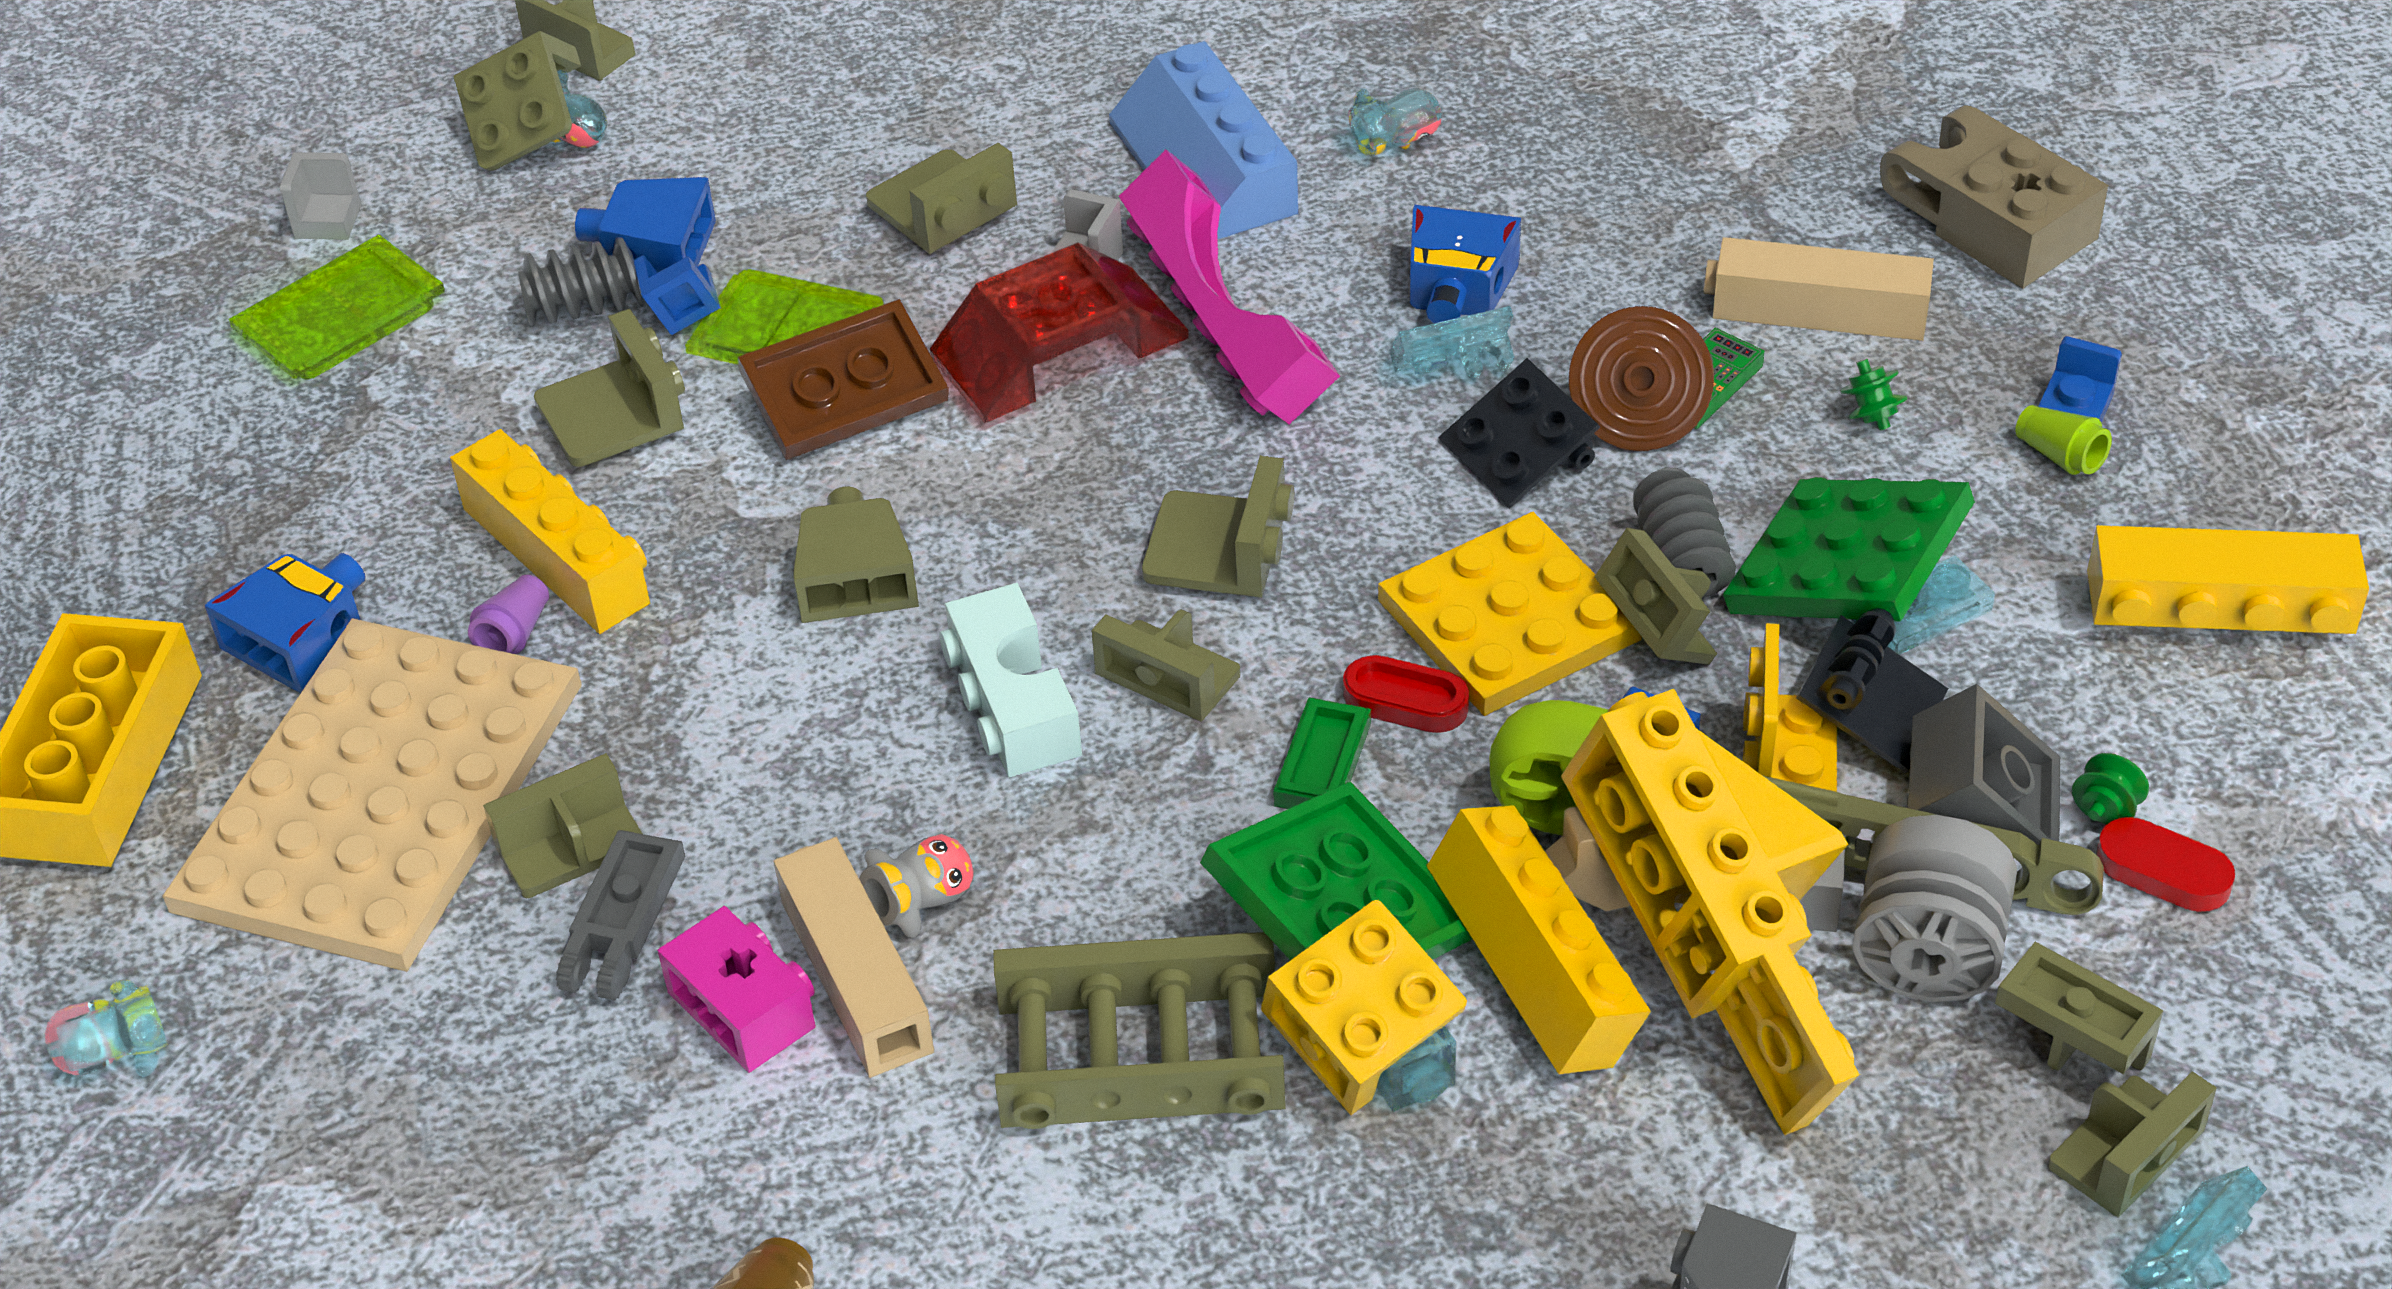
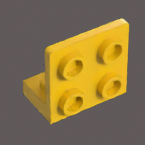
M1766 623L1763 647H1750L1748 686L1758 687V693L1745 692L1743 731H1747L1748 736H1755V741L1744 740L1742 761L1763 776L1837 792V726L1796 699L1797 695L1778 694L1779 624Z
M1374 900L1268 976L1261 1011L1350 1115H1353L1373 1100L1380 1074L1465 1010L1467 999L1384 904L1379 900Z

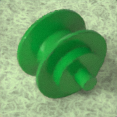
M1868 358L1856 362L1859 373L1850 376V384L1840 389L1841 394L1854 395L1858 404L1849 414V419L1862 417L1864 423L1876 421L1879 430L1891 427L1888 417L1899 412L1897 405L1907 400L1906 395L1893 394L1889 384L1899 372L1898 370L1885 372L1883 366L1871 368Z
M2100 753L2092 756L2085 765L2084 774L2080 775L2072 786V796L2079 809L2090 819L2105 825L2119 818L2135 817L2137 805L2143 803L2149 794V782L2143 771L2127 758L2112 753Z

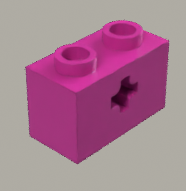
M725 905L657 949L667 992L748 1073L816 1028L810 1000L814 996L815 991L808 975L796 962L790 961L786 964L773 952L772 946L764 932L754 922L744 924Z

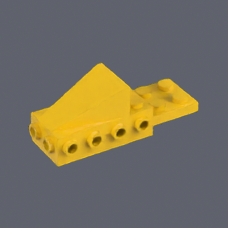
M1674 689L1649 698L1645 692L1628 695L1612 705L1607 713L1600 716L1561 775V778L1689 1015L1693 1019L1716 1009L1785 1136L1808 1126L1860 1075L1854 1065V1055L1848 1040L1840 1031L1834 1029L1818 1000V991L1813 977L1807 969L1798 964L1794 957L1812 936L1807 927L1804 909L1799 901L1848 846V843L1841 831L1699 731L1693 724ZM1674 903L1683 904L1678 912L1675 909Z

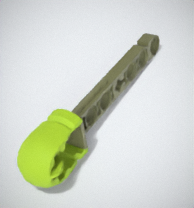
M1546 700L1525 705L1510 715L1499 729L1491 745L1489 755L1491 787L1501 805H1514L1528 826L1563 836L1564 812L1568 808L1577 807L1561 775L1600 716L1607 713L1609 709L1573 701ZM1764 776L1841 831L1848 843V846L1845 848L1844 865L1867 870L1872 843L1886 826L1908 817L1937 815ZM1973 823L1992 832L2010 849L2013 858L2021 864V869L2017 871L2012 900L2026 898V906L2067 915L2087 913L2099 904L2103 892L2104 866L2100 858L2091 850L2046 838H2041L2040 845H2038L2022 833ZM1861 829L1875 831L1871 836V840L1857 838ZM2073 870L2085 874L2091 882L2082 889L2067 890L2058 886L2052 878L2059 872Z

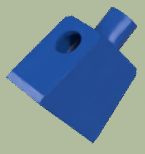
M705 177L623 180L616 185L606 209L579 208L575 219L577 240L585 242L599 241L609 256L613 254L615 238L622 237L632 252L633 260L644 255L657 273L687 256L690 257L697 267L716 223L709 180Z

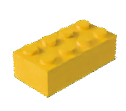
M61 614L0 731V857L105 867L112 866L202 677L183 623Z

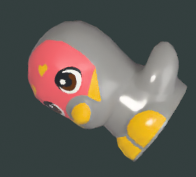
M940 834L923 838L905 850L896 859H892L886 852L877 848L868 850L864 856L867 868L859 877L883 926L898 925L907 937L915 938L921 930L919 909L942 906L954 902L965 895L973 880V867L970 856L964 847L956 839Z

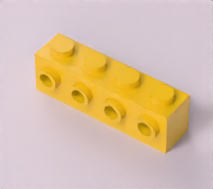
M499 429L450 457L464 510L599 634L651 604L643 569L647 567V560L637 541L629 535L622 537L610 526L609 521L599 507L594 504L587 506L578 498L564 476L561 474L552 475L542 466L538 456L527 444L520 446L502 429Z
M2096 525L2087 568L2094 625L2356 634L2369 592L2358 534Z
M1512 805L1460 809L1427 864V868L1557 1073L1567 1074L1613 1068L1651 1013V1010L1516 807Z

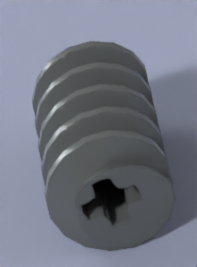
M622 237L615 238L613 254L609 256L599 241L593 242L590 259L587 260L576 245L570 246L568 261L565 264L562 263L554 249L547 250L545 267L543 268L539 267L531 253L525 254L522 271L518 272L529 327H534L537 309L543 311L550 323H557L560 305L565 306L573 319H578L581 313L582 301H587L596 315H600L603 312L605 297L608 296L617 310L622 311L625 309L627 293L632 292L639 305L643 307L633 255Z
M1669 467L1652 472L1644 478L1633 493V507L1638 516V524L1641 530H1645L1674 567L1702 571L1707 575L1711 584L1702 598L1714 595L1727 587L1735 577L1736 565L1730 554V546L1724 536L1725 531L1719 520V513L1713 502V494L1708 484L1697 478H1691L1688 473L1681 469Z

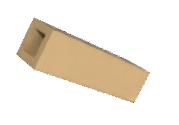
M1723 237L1719 260L1708 259L1704 294L1715 295L1713 319L1923 341L1930 300L1934 258Z
M834 837L812 846L800 848L794 853L773 860L782 905L869 1078L935 1053L928 1009L838 838Z

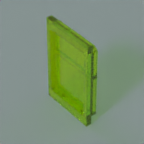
M378 234L228 320L231 328L241 335L244 340L252 344L293 379L298 377L313 379L429 312L434 307L433 299L444 293L445 288L440 280Z
M746 269L738 273V275L734 274L718 296L721 308L703 318L685 344L686 353L738 365V356L884 305V301L876 295Z

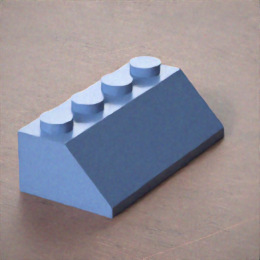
M1206 41L1183 45L1176 50L1156 55L1109 114L1111 126L1143 171L1166 149L1200 176L1221 206L1217 231L1218 239L1298 214L1297 160Z

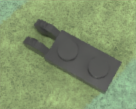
M623 830L617 831L569 928L571 937L563 951V956L560 957L558 970L556 971V986H559V990L576 993V990H579L590 970L592 951L604 952L606 955L598 971L596 994H599L598 997L615 1001L616 998H619L623 987H625L630 977L632 958H638L685 859L682 841Z

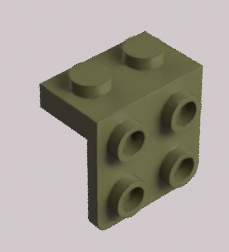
M538 31L453 75L477 162L481 168L494 171L569 133L572 121L559 77L581 66L575 46L542 31Z
M999 142L967 160L951 149L939 151L868 190L866 193L867 205L922 249L931 254L1017 206L1012 152Z
M630 308L608 316L617 361L540 388L534 393V400L538 411L568 461L573 466L582 467L598 462L609 456L684 429L678 396L685 393V386L680 371L673 360L664 362L661 345L652 327L643 329Z
M1259 456L1248 498L1179 490L1167 492L1163 497L1142 564L1144 581L1154 585L1262 598L1271 564L1278 565L1283 543L1282 523L1283 521L1289 522L1291 520L1294 506L1295 489L1294 485L1285 484L1284 458Z

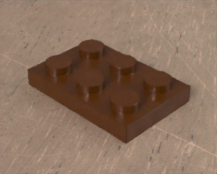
M900 299L738 356L739 372L785 460L948 401L949 387Z

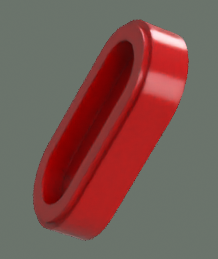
M1370 655L1353 661L1346 668L1343 675V697L1346 704L1371 709V718L1432 733L1453 730L1460 726L1467 718L1469 711L1468 687L1460 677L1451 672L1386 656Z
M2134 817L2113 820L2103 828L2100 834L2096 855L2104 866V872L2121 883L2187 910L2198 912L2215 910L2223 906L2230 897L2235 880V869L2230 859L2216 848L2147 820Z

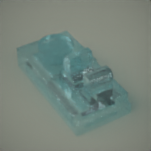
M1511 306L1398 332L1389 350L1395 373L1408 369H1414L1415 374L1431 373L1448 365V360H1451L1452 356L1460 355L1466 375L1469 378H1477L1483 371L1482 362L1479 357L1482 349H1486L1487 353L1495 356L1500 372L1508 370L1514 361V354L1507 333L1511 326L1510 322L1514 317Z
M1956 555L1937 563L1902 621H1894L1896 635L1887 647L1900 655L1991 612L1995 592Z
M2248 1166L2203 1181L2121 1276L2130 1287L2138 1285L2140 1289H2150L2153 1287L2157 1289H2197L2195 1276L2206 1289L2226 1285L2231 1279L2230 1270L2212 1250V1247L2215 1244L2216 1246L2228 1244L2249 1227L2253 1218L2248 1211L2264 1194L2267 1188Z

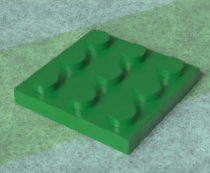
M1822 477L1800 479L1723 593L1730 614L1838 619L1842 615L1847 619L1857 620L1863 613L1881 608L1887 610L1893 616L1894 621L1901 622L1975 503L1969 482H1946L1936 479L1922 481H1887L1878 478L1827 480Z
M1351 781L1209 844L1200 861V864L1290 960L1374 900H1379L1384 904L1432 960L1473 940L1427 868L1429 862Z

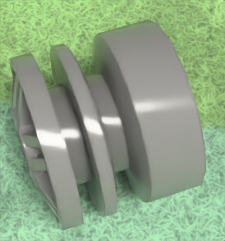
M1942 815L1908 817L1886 826L1872 843L1864 892L1854 933L1852 950L1860 968L1879 985L1902 996L1931 1002L1960 1001L1985 992L1999 978L2003 961L2008 919L2017 875V866L2010 849L1992 832L1967 820Z

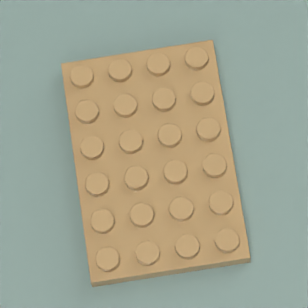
M352 618L163 894V899L169 913L408 972L491 835L483 805L515 792L520 788L582 686L578 668Z

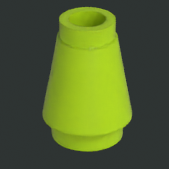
M2029 405L2022 411L2015 428L2016 436L2019 439L2026 441L2027 444L2072 475L2081 472L2088 475L2095 473L2105 462L2112 444L2111 432L2103 428L2098 418L2040 408L2035 405Z

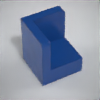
M644 255L634 260L641 295L671 335L721 308L712 274L705 264L696 267L690 257L687 256L657 273Z

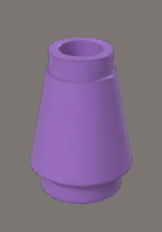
M522 575L516 581L477 606L471 613L468 627V636L471 643L475 646L507 653H520L524 649L544 605L549 600V591L546 585L535 576Z

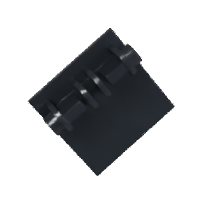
M1526 358L1438 438L1510 509L1561 462L1569 468L1576 467L1580 470L1587 468L1595 458V451L1592 449L1593 442L1590 436L1600 426L1535 364Z
M1876 608L1865 612L1855 623L1841 615L1796 699L1864 744L1877 755L1904 773H1907L1910 770L1909 753L1912 741L1913 716L1943 701L1949 688L1887 647L1896 635L1894 618L1887 610Z

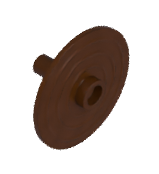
M1649 306L1623 308L1598 320L1580 339L1574 350L1569 367L1570 396L1579 407L1599 424L1600 428L1594 434L1603 441L1622 449L1634 451H1649L1666 447L1677 442L1692 431L1702 419L1709 406L1714 387V368L1711 355L1700 334L1680 316L1661 308Z

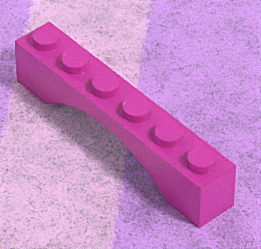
M1165 149L1118 196L1131 214L1126 223L1143 242L1148 245L1151 244L1153 248L1148 252V256L1153 263L1168 277L1174 278L1175 282L1170 286V289L1187 308L1196 311L1198 315L1193 319V323L1211 343L1219 345L1221 350L1216 354L1218 361L1232 376L1238 380L1242 379L1245 385L1239 391L1247 403L1263 416L1270 410L1283 421L1291 424L1340 375L1317 342L1284 316L1256 314L1238 309L1234 304L1223 282L1218 261L1217 231L1221 206L1200 176Z

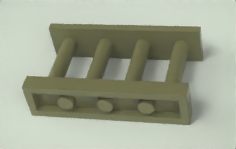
M1265 932L993 950L994 978L999 1015L1018 1014L1019 1072L995 1074V1088L1001 1128L1023 1127L1027 1129H1040L1056 1124L1222 1113L1253 1115L1267 1110L1286 1109L1283 1055L1261 1056L1256 998L1264 997L1268 976L1275 972L1274 943ZM1228 1000L1232 1058L1190 1061L1186 1002ZM1158 1004L1161 1063L1119 1066L1116 1007ZM1088 1009L1090 1068L1047 1070L1046 1012Z

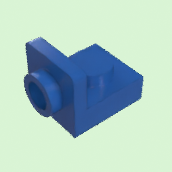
M2069 336L2064 337L2059 346L2055 371L2038 407L2095 417L2102 423L2114 396L2122 357L2121 351Z

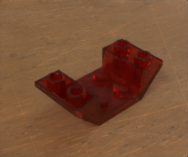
M1075 243L976 283L929 349L936 365L981 420L986 423L1036 402L1033 366L1113 333H1116L1135 356L1140 359L1188 339L1189 332L1187 327L1131 266L1083 244Z

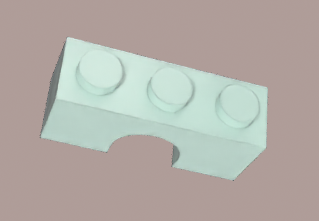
M1018 583L945 603L948 629L939 632L941 647L949 668L959 666L962 674H958V681L967 710L973 711L978 709L981 714V718L977 719V724L987 755L990 756L998 753L1008 778L1082 756L1078 711L1058 668L1032 675H1022L1042 669L1037 623Z

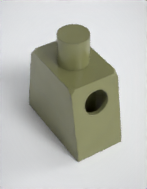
M844 486L833 490L829 494L827 505L810 507L801 513L793 574L802 623L919 607L912 555L889 500L884 498L864 500L861 491L854 487Z

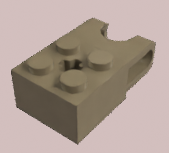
M1963 105L1943 117L1939 139L1940 149L1930 148L1914 141H1906L1885 153L1881 159L1880 177L1882 187L1893 199L1937 225L1935 235L2022 289L2096 241L2099 237L2108 184L1975 107ZM1905 171L1919 178L1921 181L1916 182L1911 180Z

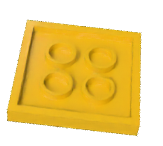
M1530 512L1378 583V601L1441 670L1457 675L1466 683L1470 702L1483 716L1495 712L1642 640V636L1594 577L1596 574L1534 512Z

